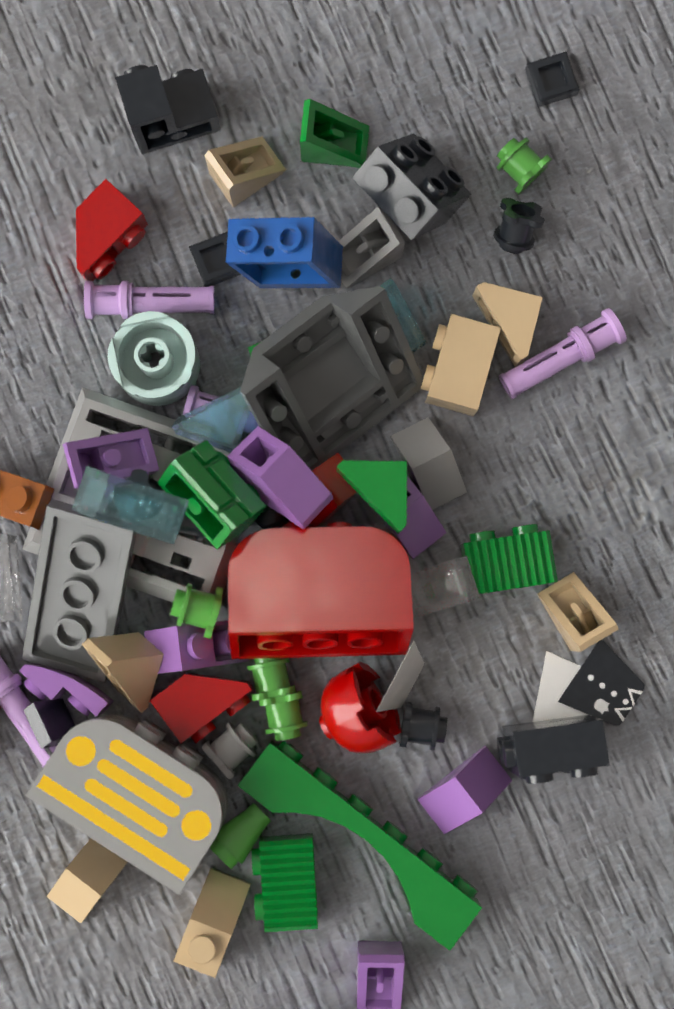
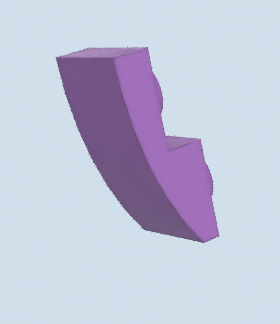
M34 663L24 664L19 670L27 678L24 685L36 697L44 700L47 696L49 699L55 700L59 699L67 690L71 693L68 701L86 716L90 712L95 716H99L114 702L103 691L74 674Z

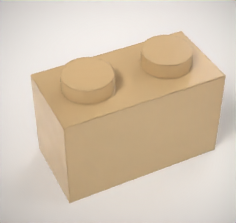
M451 314L447 326L439 324L432 349L440 351L436 366L427 364L421 385L422 390L428 391L425 403L474 416L479 409L501 328Z

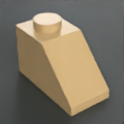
M212 867L210 868L173 962L213 978L216 977L251 886L250 882Z

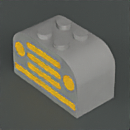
M108 714L76 725L61 739L25 796L180 895L226 819L228 797L223 782L213 770L201 763L204 757L201 753L184 743L177 747L164 739L167 732L149 720L145 719L143 723H138L127 716Z

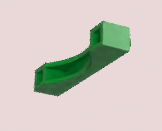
M271 740L241 779L238 787L272 813H300L322 817L343 825L364 838L385 858L399 878L409 901L414 924L451 951L482 909L480 902L475 898L478 890L457 874L454 880H452L439 869L443 863L422 847L417 853L404 843L408 836L396 825L387 820L382 826L370 816L373 808L357 795L352 793L348 799L337 791L335 787L339 782L325 770L317 767L313 772L300 762L304 755L290 743L283 740L278 745Z

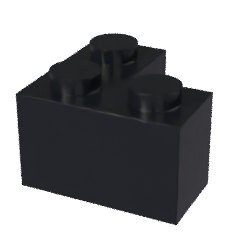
M137 65L127 69L124 75L115 77L129 125L141 155L221 131L218 115L203 69L197 71L183 69L173 73L170 79L162 81L157 65L151 67Z

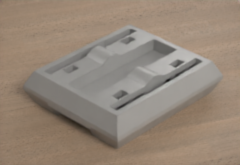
M82 387L46 485L54 488L51 500H58L121 518V509L117 501L109 496L108 490L110 485L98 491L74 488L63 444L66 442L105 436L104 432L110 434L119 433L93 424L96 415L117 423L122 421L129 427L137 430L148 428L149 433L166 438L164 447L152 444L159 471L150 475V478L159 481L170 463L182 455L174 452L176 443L193 448L207 440L216 451L222 452L227 457L240 442ZM144 491L138 496L139 505L145 500ZM164 491L165 505L161 513L147 521H136L139 524L131 566L135 555L205 579L201 591L214 594L216 587H221L224 592L228 581L229 561L240 535L233 538L219 550L205 536L202 541L196 540L195 535L181 532H173L172 537L164 536L170 499ZM44 519L40 530L30 527L22 548L23 550L39 555ZM176 553L192 558L187 567L188 569L176 566L180 565L182 556ZM130 566L127 587L173 602L177 589L185 591L187 587L132 569Z

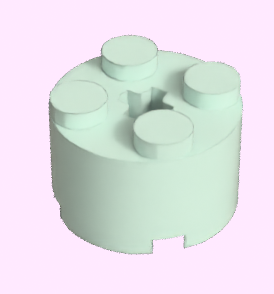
M148 311L129 317L120 325L119 330L108 346V364L111 373L119 385L135 401L152 406L172 404L189 393L191 385L196 384L200 370L198 349L189 331L179 321L169 315ZM159 352L162 357L159 360V365L156 367H151L148 363L152 359L151 353Z

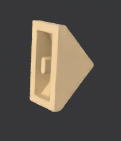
M263 136L210 149L204 155L210 176L232 207H235L278 178L286 170Z
M486 282L476 286L472 297L488 323L501 328L498 340L514 366L517 367L525 361L529 354L543 297Z
M574 572L537 593L570 651L582 652L619 630L617 623Z
M139 632L88 638L82 643V646L115 689L142 714L149 706L164 654Z
M90 838L66 867L47 897L78 922L82 923L128 862Z

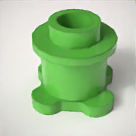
M513 138L497 154V157L501 160L497 170L499 172L504 170L518 184L514 189L518 195L547 169V165L552 160L548 154L541 159L528 145L530 142L528 138H524L520 142Z
M188 583L185 591L176 590L170 615L178 617L176 626L181 627L182 623L204 628V638L211 639L222 603L223 588L216 587L215 593L211 594L193 589V584Z
M289 658L254 659V665L246 666L247 671L252 670L256 693L251 695L252 701L296 692L295 685L290 686L286 667V663L290 662Z
M302 691L259 700V705L265 706L269 727L265 729V734L274 733L275 741L300 737V728L308 726V722L302 719L299 699L303 697Z

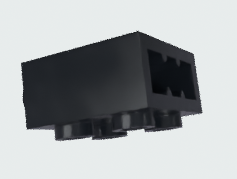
M414 133L377 146L352 177L411 240L445 224L471 196L470 191L464 186L465 182L461 175L454 169L446 167L434 155L435 150L427 140L416 136Z
M590 715L502 726L504 737H497L500 763H505L506 768L519 778L526 779L527 784L553 781V773L558 772L570 773L572 778L594 776L598 774L597 767L610 765L603 720Z

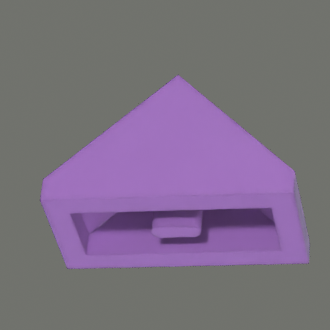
M484 745L418 797L417 800L443 834H446L482 814L512 782V779Z
M358 941L357 1009H401L404 976V952L401 941Z

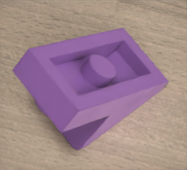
M148 428L63 444L75 489L102 490L113 482L126 480L135 469L145 470L149 475L159 471Z

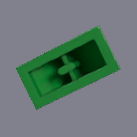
M312 99L304 100L300 135L301 162L360 168L367 157L370 126Z
M343 460L336 466V472L397 534L406 527L407 461Z

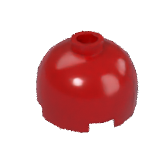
M359 662L333 677L323 690L320 705L322 715L319 717V723L323 733L327 738L334 739L341 747L354 753L369 754L382 750L396 743L397 740L394 736L401 733V723L397 709L376 712L383 696L373 681L379 679L380 676L368 664Z

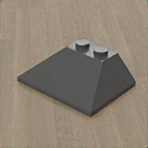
M381 286L322 296L256 345L252 350L240 393L259 427L289 445L312 471L336 453H340L421 390L423 376L386 290Z

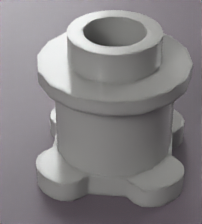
M228 722L226 724L227 730L213 742L207 740L202 749L219 767L222 773L228 779H232L237 772L235 768L249 756L253 758L257 756L254 746L258 743V740L243 723L235 727L231 722Z

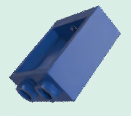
M315 217L229 219L226 263L257 287L341 288L343 246ZM300 270V272H301L300 277L297 278V279H294V278H293V273H294V271Z

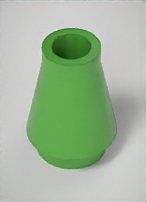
M252 803L246 810L221 827L210 849L230 869L238 862L243 864L271 820Z

